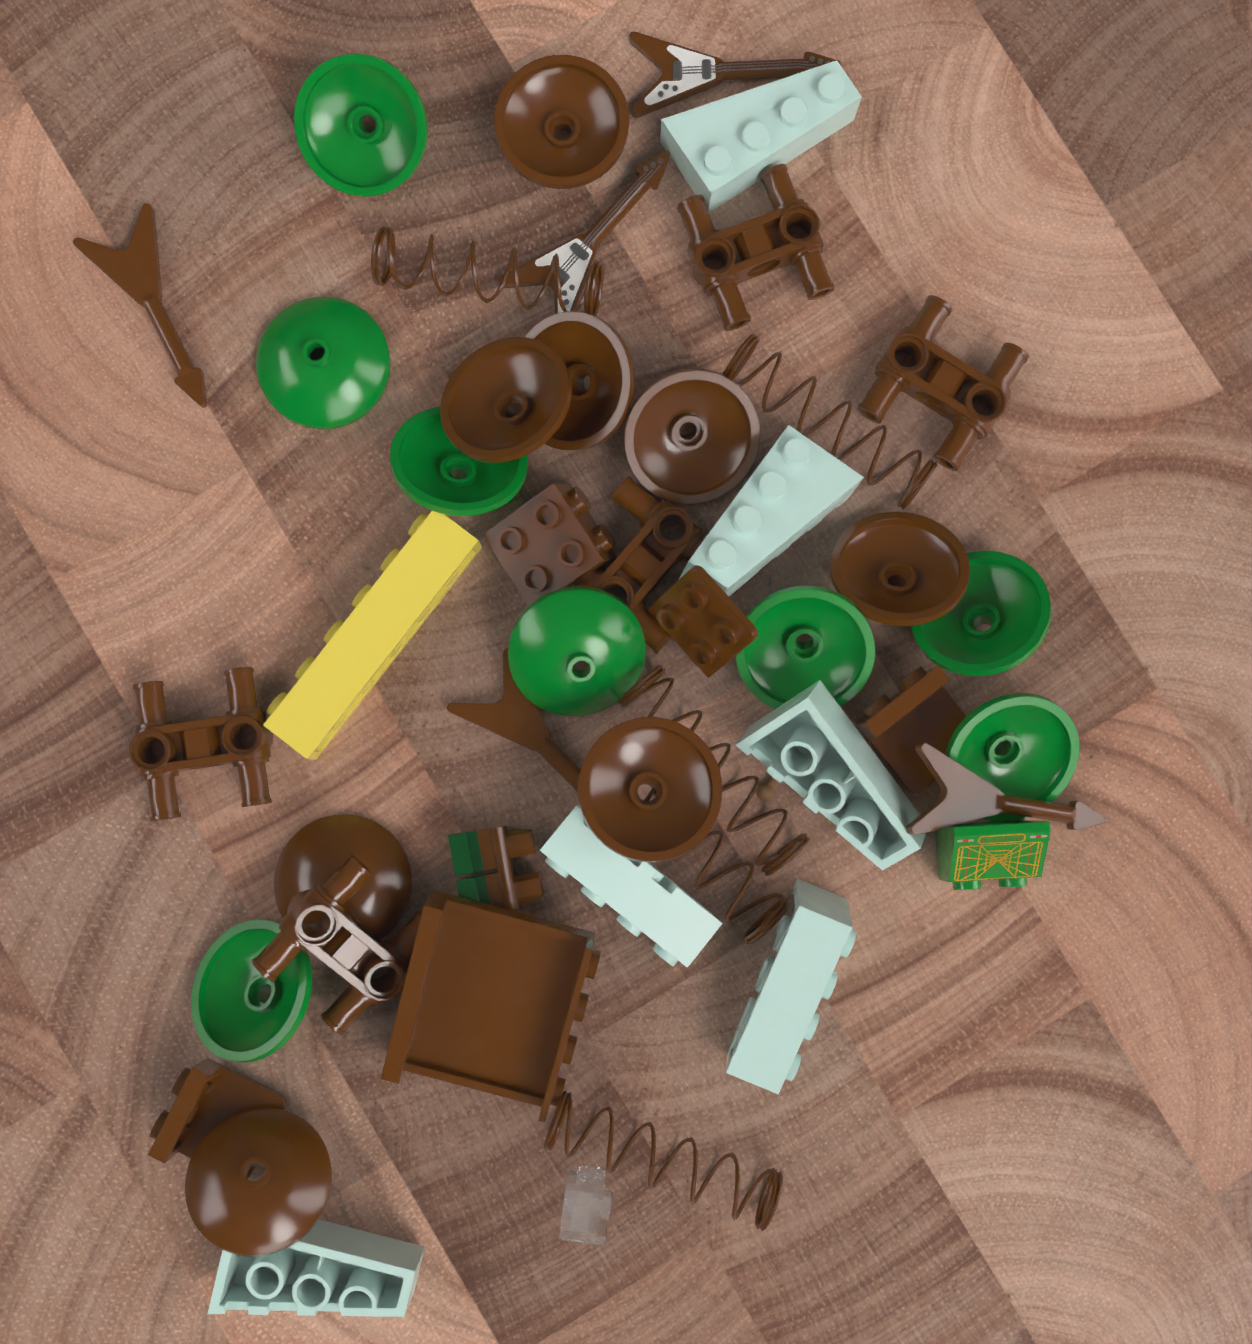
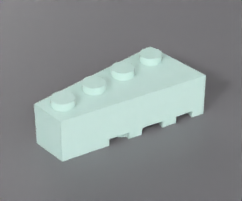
M836 60L661 119L660 143L666 151L670 152V158L695 195H703L704 203L708 213L760 181V175L768 168L790 162L854 121L862 96Z
M788 425L690 558L680 578L693 566H701L721 589L730 596L756 575L762 567L789 548L800 536L821 522L827 514L848 500L864 477Z
M821 680L750 725L735 744L747 756L751 753L768 767L766 772L779 783L784 781L804 798L802 803L815 814L819 811L836 825V832L882 871L921 849L926 833L912 835L906 832V826L920 815Z
M580 805L574 807L540 849L547 856L545 862L564 878H567L570 874L584 885L581 888V892L601 908L607 903L620 915L616 920L636 937L643 932L656 942L652 950L671 966L680 961L688 968L723 924L720 919L650 862H640L622 857L604 846L586 824Z
M798 878L791 892L794 895L795 902L792 917L784 915L776 930L777 935L773 950L777 954L775 958L769 956L767 959L765 958L755 987V991L759 992L757 999L749 998L727 1053L726 1073L778 1095L785 1079L792 1082L801 1062V1055L797 1053L803 1039L808 1041L812 1039L820 1017L815 1011L821 998L827 1000L830 998L838 978V973L834 972L835 966L840 956L848 957L857 934L856 931L852 930L853 926L848 899Z
M319 1219L302 1239L294 1245L274 1254L246 1257L222 1250L208 1314H225L227 1310H248V1315H268L270 1311H297L298 1316H316L318 1311L341 1312L342 1316L404 1317L415 1291L425 1247Z

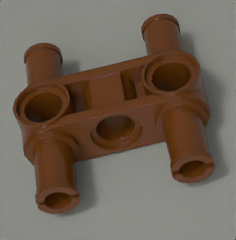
M785 164L770 167L760 175L761 182L765 186L774 209L770 213L720 231L715 230L704 203L703 195L691 196L677 205V210L681 214L691 240L688 243L687 251L693 263L694 278L702 286L704 293H707L708 296H713L725 331L738 329L751 321L750 314L746 310L737 287L741 282L791 264L797 267L807 292L808 300L824 297L835 288L821 257L824 244L819 233V217L808 206V203L804 202L803 199H798ZM798 226L803 228L808 236L796 239L790 236L786 229ZM712 256L718 257L723 260L725 266L719 270H711L704 265L703 260Z
M929 295L910 327L906 326L898 331L877 364L875 372L877 378L862 403L858 405L857 411L866 419L880 424L900 392L906 393L952 422L953 427L939 450L933 455V458L943 467L952 471H958L961 467L960 464L975 441L986 437L996 420L1003 414L1011 397L1009 387L1023 364L1027 362L1029 355L1021 347L1006 342L1003 344L1000 353L987 373L982 374L933 343V339L943 322L952 312V307L945 300ZM906 352L910 354L914 360V366L907 368L897 363L894 353ZM979 398L984 400L990 408V415L983 416L978 414L973 409L972 399Z
M628 476L613 493L611 499L618 502L642 523L640 525L641 530L607 570L605 568L601 571L599 569L591 570L573 583L576 586L592 587L603 591L612 588L623 591L627 598L626 605L633 611L641 625L645 644L657 654L670 640L671 636L660 626L654 616L644 608L646 605L644 600L678 560L681 562L684 559L690 560L704 541L702 538L705 534L702 533V529L692 521V518L685 510L673 506L669 501L661 500L658 502ZM667 521H676L683 526L685 534L677 541H668L660 534L659 528Z
M240 667L224 671L230 711L226 712V716L172 724V721H167L163 681H149L133 685L139 725L134 726L135 730L133 731V740L129 747V755L131 761L138 769V777H141V781L147 782L151 813L150 821L181 817L175 777L179 776V772L233 764V767H238L242 807L272 803L265 763L270 762V747L273 743V733L263 726L266 722V713L262 707L257 706L253 677L254 668ZM252 725L256 730L257 740L250 749L246 750L240 745L239 733L245 726ZM160 739L164 744L165 754L158 763H154L150 758L149 748L155 740Z
M352 854L348 856L344 864L324 885L319 883L317 886L313 885L310 890L301 891L292 898L288 905L287 914L280 921L279 929L281 931L257 957L251 960L253 966L264 977L274 982L278 978L277 976L302 950L305 952L309 950L343 977L349 986L321 1014L323 1021L341 1036L346 1033L350 1025L369 1005L375 1006L382 1001L394 999L401 993L422 915L417 910L414 916L391 941L388 939L383 941L350 914L344 904L368 878L373 876L371 870ZM315 910L323 911L322 917L316 923H302V920L308 913ZM383 966L389 967L384 976L377 979L371 978L373 972Z

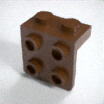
M553 483L494 525L486 533L487 543L528 606L549 592L568 587L591 570L606 568L617 558L612 550L616 546L613 537L602 524L596 525L588 512L591 509V504L583 491L577 486L572 487L571 484Z
M698 565L693 566L648 609L660 626L669 633L689 656L691 661L708 678L758 637V630L705 569Z
M919 666L899 682L903 687L901 691L890 699L883 694L863 710L867 717L857 724L865 737L911 793H920L936 781L916 752V745L927 743L945 754L951 736L959 724L966 718L963 711L944 689L943 685L950 681V679L939 666L926 671L922 666Z
M207 1057L191 1069L186 1067L179 1075L172 1089V1094L176 1095L177 1098L170 1112L164 1110L155 1122L150 1133V1137L155 1139L148 1155L163 1163H166L178 1152L191 1158L204 1136L224 1119L252 1108L268 1107L284 1110L286 1099L283 1095ZM256 1166L249 1169L247 1179L250 1178Z

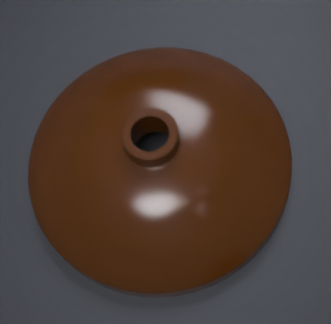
M552 55L526 64L507 81L496 103L494 127L496 139L504 158L519 175L543 187L571 189L597 180L614 166L627 142L629 112L621 88L614 78L602 67L590 60L577 56ZM562 130L568 131L571 134L566 140H560L555 135Z
M570 311L557 313L543 319L525 337L539 340L553 348L565 363L572 383V396L568 412L560 427L544 444L560 450L592 448L601 444L615 433L624 421L631 406L635 375L630 352L620 334L609 323L597 316ZM587 375L590 378L588 390L584 388V379Z
M510 337L491 342L470 354L449 378L440 406L443 429L449 440L460 452L478 461L501 463L526 456L547 442L562 424L568 412L572 396V383L569 371L559 354L549 345L539 340L527 337Z
M690 368L677 370L653 381L636 398L629 410L624 426V449L627 461L636 478L647 490L656 496L682 504L707 502L730 491L750 470L759 448V420L750 398L730 378L707 369ZM686 422L693 423L694 429L691 433L686 435L679 433L682 424Z
M884 512L862 518L850 525L839 536L831 554L830 575L836 592L851 600L866 618L888 625L913 626L928 623L946 615L960 602L968 585L970 564L967 553L959 539L940 523L913 513Z
M641 717L624 721L612 727L593 744L583 761L579 774V804L582 815L591 832L611 851L635 861L660 862L687 853L708 835L716 822L722 803V778L713 753L696 733L682 724L669 719ZM646 784L653 789L654 797L651 801H644L639 797L638 788L640 785Z
M350 814L331 815L307 824L288 841L276 865L274 895L282 918L287 914L288 905L296 894L301 891L310 890L313 885L317 886L318 883L324 885L344 864L348 856L352 854L371 870L373 876L368 878L344 905L350 914L383 939L399 923L410 900L412 874L403 847L385 827L362 816ZM315 910L308 913L302 920V923H316L322 917L323 911Z
M261 1107L233 1114L218 1123L204 1136L191 1157L185 1180V1197L190 1216L198 1230L209 1242L228 1253L246 1257H258L282 1251L302 1239L321 1217L327 1205L332 1185L330 1157L318 1132L307 1121L294 1113L277 1108ZM259 1165L264 1168V1175L261 1179L257 1181L247 1179V1172L251 1167Z

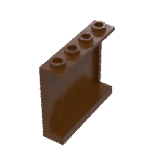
M431 890L423 907L381 1079L399 1084L404 1071L540 1106L541 1110L538 1121L545 1122L550 1105L559 1107L566 1081L565 1078L558 1077L561 1063L570 1065L574 1054L577 1037L569 1035L573 1020L582 1022L589 998V994L581 992L585 977L594 979L601 951L593 949L595 932Z

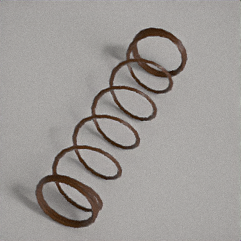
M383 226L375 236L371 253V276L374 283L378 286H384L388 283L392 274L400 288L404 290L410 289L419 281L428 260H430L434 284L440 294L447 297L459 288L471 261L476 292L483 302L489 303L500 294L513 263V276L518 300L523 308L529 310L535 307L541 300L555 267L559 304L563 312H569L566 310L562 299L559 256L557 253L552 258L547 277L537 299L531 305H527L522 299L519 288L516 247L512 248L505 274L497 291L491 298L487 299L482 296L478 285L474 240L470 244L466 263L458 282L451 291L445 292L440 288L436 278L433 234L429 236L427 252L421 269L415 280L409 285L401 284L395 272L396 246L393 229ZM386 235L387 256L383 275L380 278V253L383 239ZM594 260L591 263L585 291L573 311L577 312L584 303V313L597 315L604 280V265L601 260L598 262Z
M751 334L743 342L722 375L730 378L732 381L735 379L758 345L759 336L756 337V334ZM781 351L776 352L747 378L739 382L738 385L742 386L750 381L777 357L762 401L763 412L770 413L784 405L813 380L798 421L797 431L800 432L817 379L816 376L809 377L781 402L770 409H766L768 394L782 359ZM851 401L841 403L815 426L801 434L804 436L811 434L848 404L845 417L832 449L831 455L835 457L851 413ZM885 425L878 426L848 451L837 457V459H844L872 435L883 429L880 443L866 478L867 486H873L917 453L918 460L905 493L897 504L898 507H901V510H904L937 467V461L933 462V459H930L918 474L922 462L921 450H915L901 458L876 480L870 482L887 434V427Z
M658 665L621 696L618 704H621V707H626L641 694L670 681L667 689L647 716L653 717L672 689L674 678L668 677L656 682L665 673L662 665ZM694 710L672 721L679 722L687 717L699 714L690 729L694 732L702 719V711ZM720 743L709 748L712 752L721 747H727L718 763L719 770L730 753L731 745L729 743ZM747 776L722 787L724 792L745 781L755 780L749 795L729 822L727 832H736L769 815L778 812L784 813L777 830L755 861L756 866L764 865L761 872H764L765 876H770L792 860L809 843L810 837H807L806 833H802L776 854L760 861L784 827L787 820V810L783 808L774 809L732 828L755 794L759 784V777Z
M652 788L644 801H649L651 799L652 795L654 794ZM722 831L709 832L704 839L716 834L720 837L713 853L694 883V889H701L740 867L750 866L745 883L725 914V921L738 917L768 899L780 898L745 933L744 941H747V944H753L772 929L790 908V902H787V899H784L782 894H769L730 915L752 878L754 872L753 863L743 862L736 864L699 884L717 855L723 841Z
M567 1090L563 1091L559 1107L556 1108L545 1139V1149L548 1148L551 1151L554 1148L567 1110L564 1145L567 1158L575 1154L599 1117L605 1111H608L610 1116L606 1160L608 1173L615 1171L636 1137L646 1126H649L651 1129V1156L648 1175L650 1189L658 1184L680 1148L686 1142H691L693 1146L691 1204L693 1205L698 1201L711 1177L722 1162L731 1157L735 1163L733 1220L739 1217L758 1183L765 1175L770 1173L757 1206L755 1226L757 1230L761 1229V1231H764L770 1225L782 1191L783 1174L781 1171L778 1172L777 1169L771 1168L760 1174L737 1209L740 1186L739 1163L733 1153H727L713 1166L695 1196L698 1151L694 1139L689 1137L676 1146L653 1181L656 1134L651 1122L642 1124L636 1130L611 1167L614 1115L610 1106L602 1108L595 1115L569 1153L572 1093H568Z

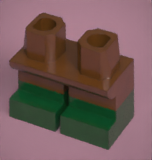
M507 826L448 835L455 876L498 869L497 872L457 880L459 897L516 911L522 907V903H528L544 895L540 871L516 875L513 858L536 853L532 829L507 830Z

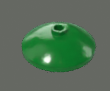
M361 53L345 54L331 58L319 65L307 77L298 94L294 112V127L301 153L315 174L338 191L363 197L387 193L405 183L421 163L428 139V122L425 107L410 79L390 62L377 56ZM366 115L372 116L376 122L373 132L368 131L364 126V117Z
M313 297L288 306L269 323L257 349V377L267 400L288 420L311 429H335L347 426L361 419L378 403L390 377V350L379 325L361 307L340 298ZM314 349H324L325 354L320 360L314 361L310 359L311 352Z
M440 406L422 411L408 419L396 432L390 447V468L399 488L417 504L446 515H479L503 506L519 492L527 474V455L507 462L489 463L472 459L460 452L449 440L443 429Z
M997 551L968 552L970 575L966 591L960 602L946 615L928 623L913 625L911 629L921 651L939 667L966 676L993 675L1022 663L1040 646L1051 622L1050 596L1041 576L1025 561L1010 554ZM982 624L991 626L985 631L976 630Z
M584 586L561 588L536 599L517 619L508 642L510 672L521 693L541 709L564 716L590 715L616 704L621 696L636 684L643 670L646 656L644 634L633 611L613 594L597 588ZM578 661H586L588 663L587 667L582 670L572 668Z
M818 586L789 587L774 592L762 599L746 616L757 628L758 637L736 655L737 667L747 688L755 697L769 707L778 708L819 680H821L838 705L842 706L859 693L872 672L875 660V643L871 626L858 607L840 593ZM801 634L812 636V639L806 643L799 642L796 638Z
M1013 693L991 699L968 714L951 736L945 755L998 788L1003 794L1053 802L1067 787L1075 772L1079 759L1080 744L1075 724L1058 704L1037 694ZM1004 741L1000 747L995 748L1000 742ZM999 813L981 819L1007 822L1022 819L1025 816Z
M255 919L235 925L224 932L211 945L198 967L191 994L192 1019L202 1043L208 1050L220 1058L243 1063L264 1059L285 1045L303 1020L312 989V968L308 953L302 950L277 976L278 978L274 982L264 977L251 962L281 931L279 923Z

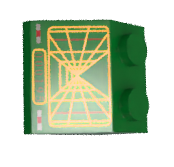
M1014 820L1007 822L961 823L935 830L939 880L953 882V890L981 889V880L998 879L999 887L1027 886V878L1042 877L1051 833L1050 822Z

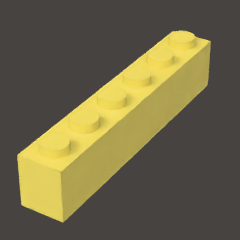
M431 511L427 515L424 512L414 521L408 531V534L412 537L401 551L395 548L388 554L380 566V570L383 573L373 586L366 584L358 592L352 602V606L355 607L353 612L345 622L338 620L333 624L323 639L327 645L316 658L310 656L302 663L295 674V677L298 679L297 683L288 694L285 692L280 693L268 707L266 713L270 717L263 726L306 759L316 760L482 549L478 539L445 514Z

